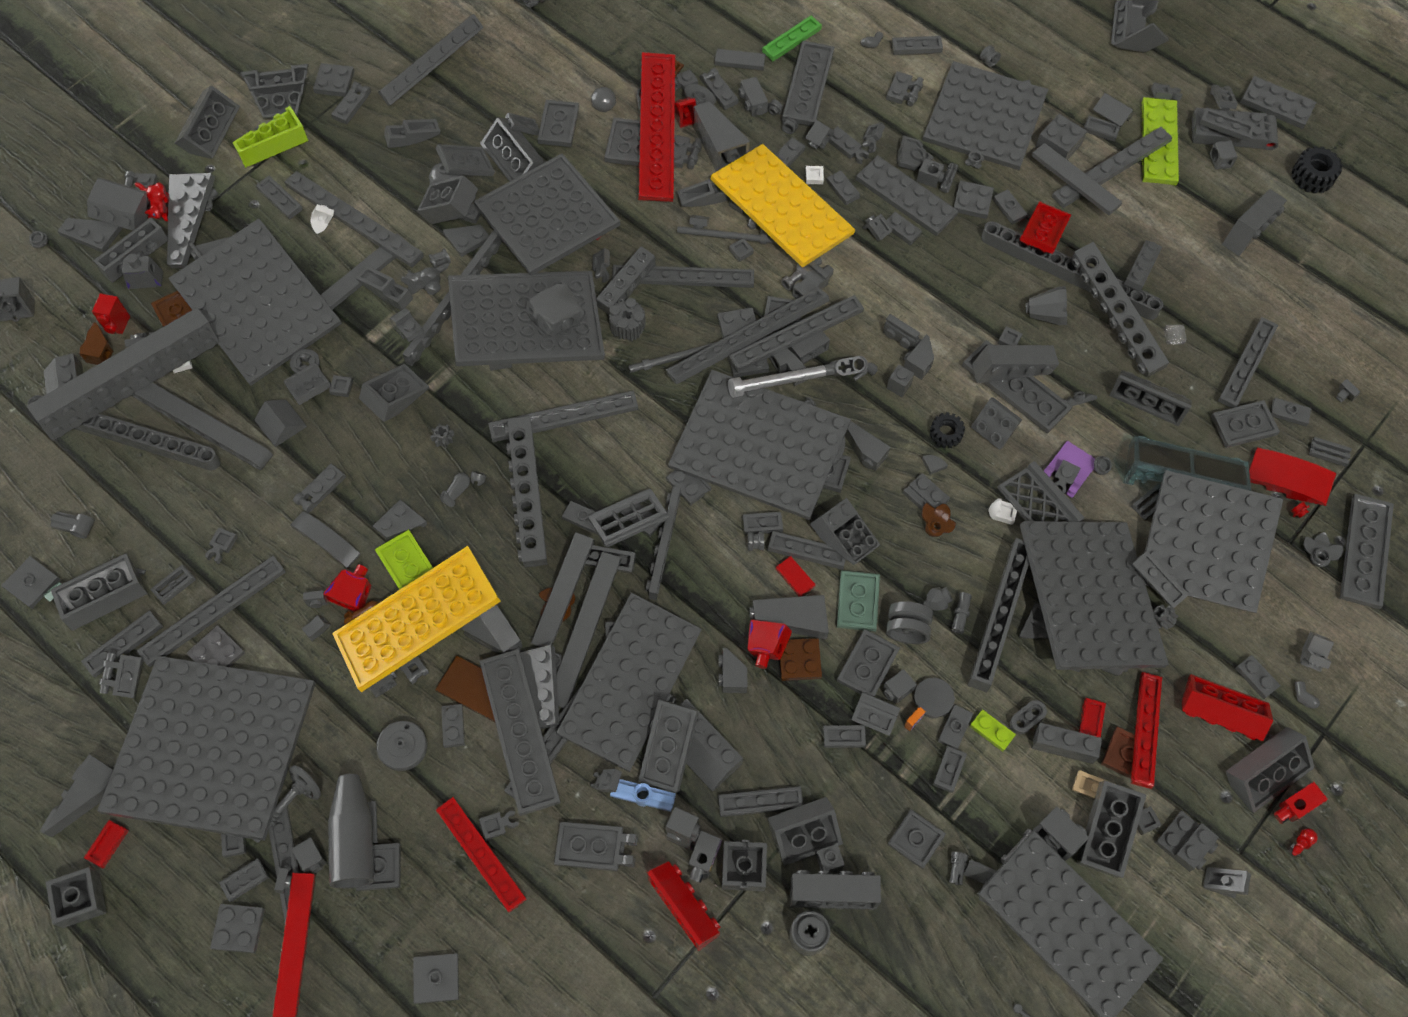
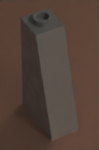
M824 595L753 600V606L749 607L750 619L786 624L794 634L819 639H827L829 630Z

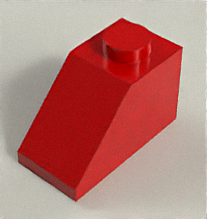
M695 98L675 101V119L680 128L694 124Z

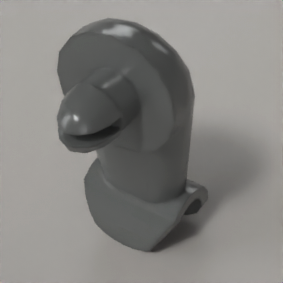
M462 472L455 475L448 490L441 493V502L449 507H454L455 500L470 485L469 476Z

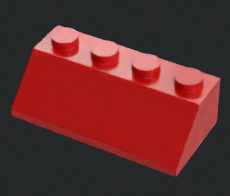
M1189 675L1182 699L1183 712L1191 717L1197 716L1202 718L1209 724L1224 726L1228 731L1240 732L1252 740H1264L1273 722L1268 702L1198 676Z
M667 861L647 872L648 881L696 949L700 951L720 936L718 929L721 927L714 917L711 919L706 914L708 909L701 899L697 901L693 896L695 891L688 881L686 883L683 882L680 877L682 873L677 865H671Z

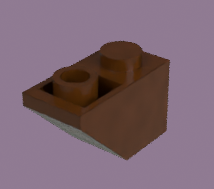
M93 322L87 332L84 343L80 346L79 354L86 363L96 365L109 359L113 354V349L97 323Z

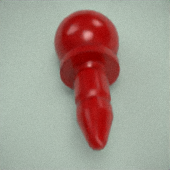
M1310 828L1303 829L1297 837V844L1293 847L1292 855L1296 856L1304 849H1309L1318 840L1317 833Z

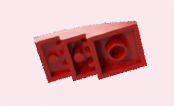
M1257 447L1247 475V482L1265 485L1266 490L1284 493L1286 498L1326 506L1336 472L1294 456Z

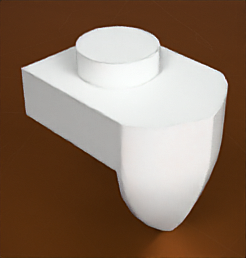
M318 204L311 215V226L316 234L326 229L334 213V210Z
M998 498L989 507L988 511L992 519L1013 525L1015 522L1017 510L1011 503Z

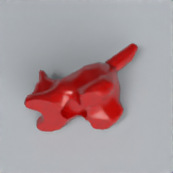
M136 182V187L147 192V199L151 205L145 211L146 214H149L148 218L160 219L163 217L168 222V207L165 204L169 203V194L165 191L164 185L157 182L145 188L141 183Z

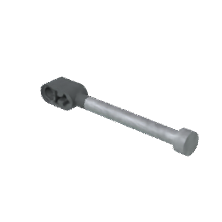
M863 356L833 360L827 365L748 380H741L738 377L729 379L728 389L730 395L734 398L743 396L745 391L829 375L837 377L861 373L867 369L868 363ZM855 361L858 363L857 369L854 366ZM845 365L846 369L839 370L838 366Z

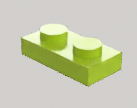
M983 709L969 726L1002 752L1016 735Z

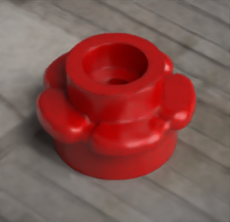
M1302 502L1290 511L1293 513V517L1301 518L1309 512L1307 508L1310 506Z

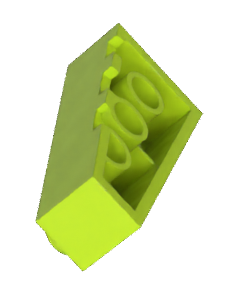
M291 106L285 108L286 112L281 115L279 113L274 115L273 120L267 124L264 122L260 124L255 132L249 131L233 142L245 168L308 141L304 128Z

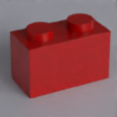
M99 294L92 313L104 328V331L110 334H123L130 318L129 313L117 296Z

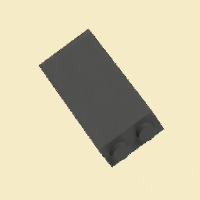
M710 101L694 106V130L698 138L702 140L701 143L716 172L749 152V139Z

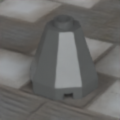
M1059 286L1029 298V302L1026 303V313H1030V318L1057 325H1067L1066 286Z

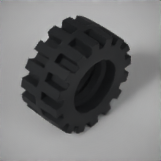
M946 412L944 415L941 413L933 420L930 428V438H932L933 443L937 442V446L942 445V448L948 446L949 449L952 446L956 447L961 442L965 426H963L964 422L960 421L961 418L959 416L955 417L956 414L952 413V415H949V412ZM949 426L955 431V434L945 435L940 431V427Z

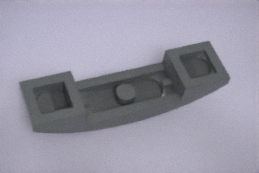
M304 511L290 524L292 528L304 537H308L347 569L361 555L332 529Z

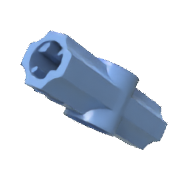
M622 779L619 780L617 791L610 793V797L668 812L672 811L676 793L653 788L645 783L637 784ZM640 791H646L649 794L646 799H640L637 795Z

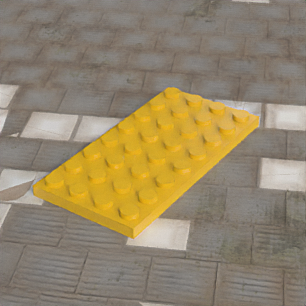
M761 144L711 175V181L802 268L855 233V229L764 144Z
M467 546L332 634L357 689L363 692L501 601L471 549Z

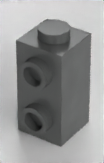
M757 77L742 80L738 91L740 98L744 99L746 111H749L752 117L767 113L768 100Z

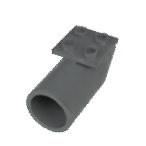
M345 774L338 777L328 818L329 886L340 889L358 888L374 883L373 844H378L376 801L367 802L359 775Z

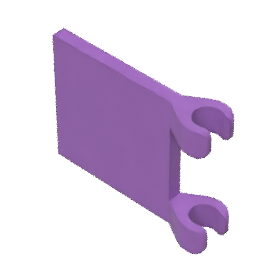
M1067 441L1044 472L1050 478L1053 472H1057L1063 460L1080 467L1081 469L1066 493V495L1073 498L1093 471L1095 458Z

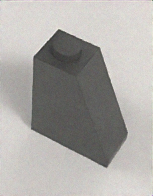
M497 604L461 627L466 637L499 655L517 649L520 651L523 647L521 640Z

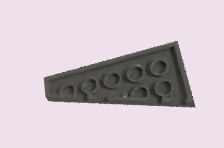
M212 173L169 174L167 265L171 268H184L187 266L190 251H192L189 243L192 242L194 244L215 180V176Z

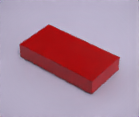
M791 556L776 566L775 570L799 597H803L815 588L816 584Z
M1085 698L1079 728L1080 733L1101 738L1106 703Z
M108 820L84 858L104 869L129 830Z

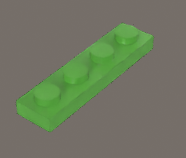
M809 16L762 47V52L770 60L775 61L802 43V41L820 31L822 24L813 16Z

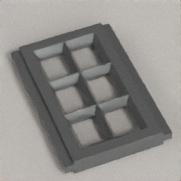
M650 488L588 516L590 523L606 548L670 519L666 510ZM650 500L652 503L640 510L636 508V505ZM629 508H632L634 511L622 518H619L617 515ZM652 509H656L658 512L646 519H643L641 514ZM614 516L615 521L604 526L600 525V521ZM635 517H638L640 520L628 527H625L623 524ZM617 525L621 527V530L608 536L605 533L606 530Z

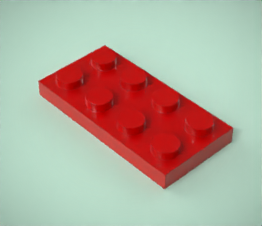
M1039 201L1020 241L1026 245L1039 248L1045 253L1053 254L1071 214Z

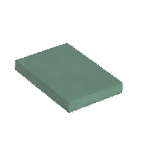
M841 570L836 628L865 629L876 632L880 574Z

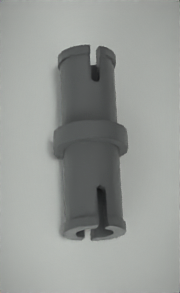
M961 592L959 594L951 628L955 633H964L966 619L970 615L968 610L972 596L969 593Z

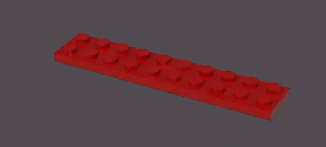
M642 52L638 200L673 202L675 55Z

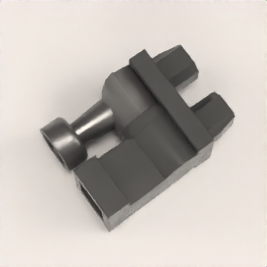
M818 257L803 268L797 264L796 271L790 277L785 276L781 280V284L788 291L793 289L792 296L797 299L818 287L821 290L823 287L825 288L834 270L829 265L821 268L822 260ZM798 280H803L801 283L798 282L795 284V282H797Z

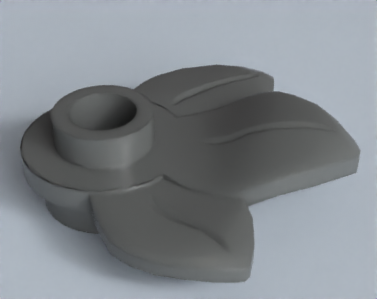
M1325 532L1316 536L1314 540L1310 537H1305L1303 542L1305 550L1310 554L1312 563L1318 567H1326L1331 561L1338 560L1343 553V546L1331 545Z

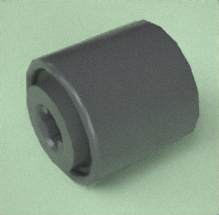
M806 911L799 914L794 919L789 931V940L792 947L804 956H814L820 953L830 938V925L827 919L815 911ZM809 925H811L812 929L817 930L814 933V937L805 934Z

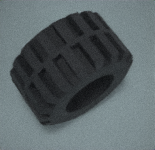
M1313 146V148H1307L1301 153L1293 166L1291 173L1293 174L1292 179L1295 180L1294 183L1299 185V188L1305 189L1306 192L1311 191L1314 194L1330 190L1343 170L1341 169L1343 164L1340 163V157H1337L1335 152L1333 153L1331 152L1332 150H1327L1325 147L1318 148Z

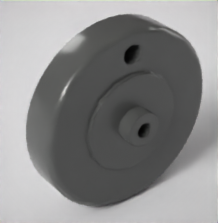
M397 721L383 729L378 737L376 749L378 757L386 767L395 771H407L416 767L424 759L428 742L425 733L417 724L410 721Z

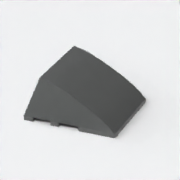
M308 64L291 66V69L259 73L257 70L240 72L264 119L273 118L277 113L281 115L286 112L285 108L291 106L294 113L298 115Z

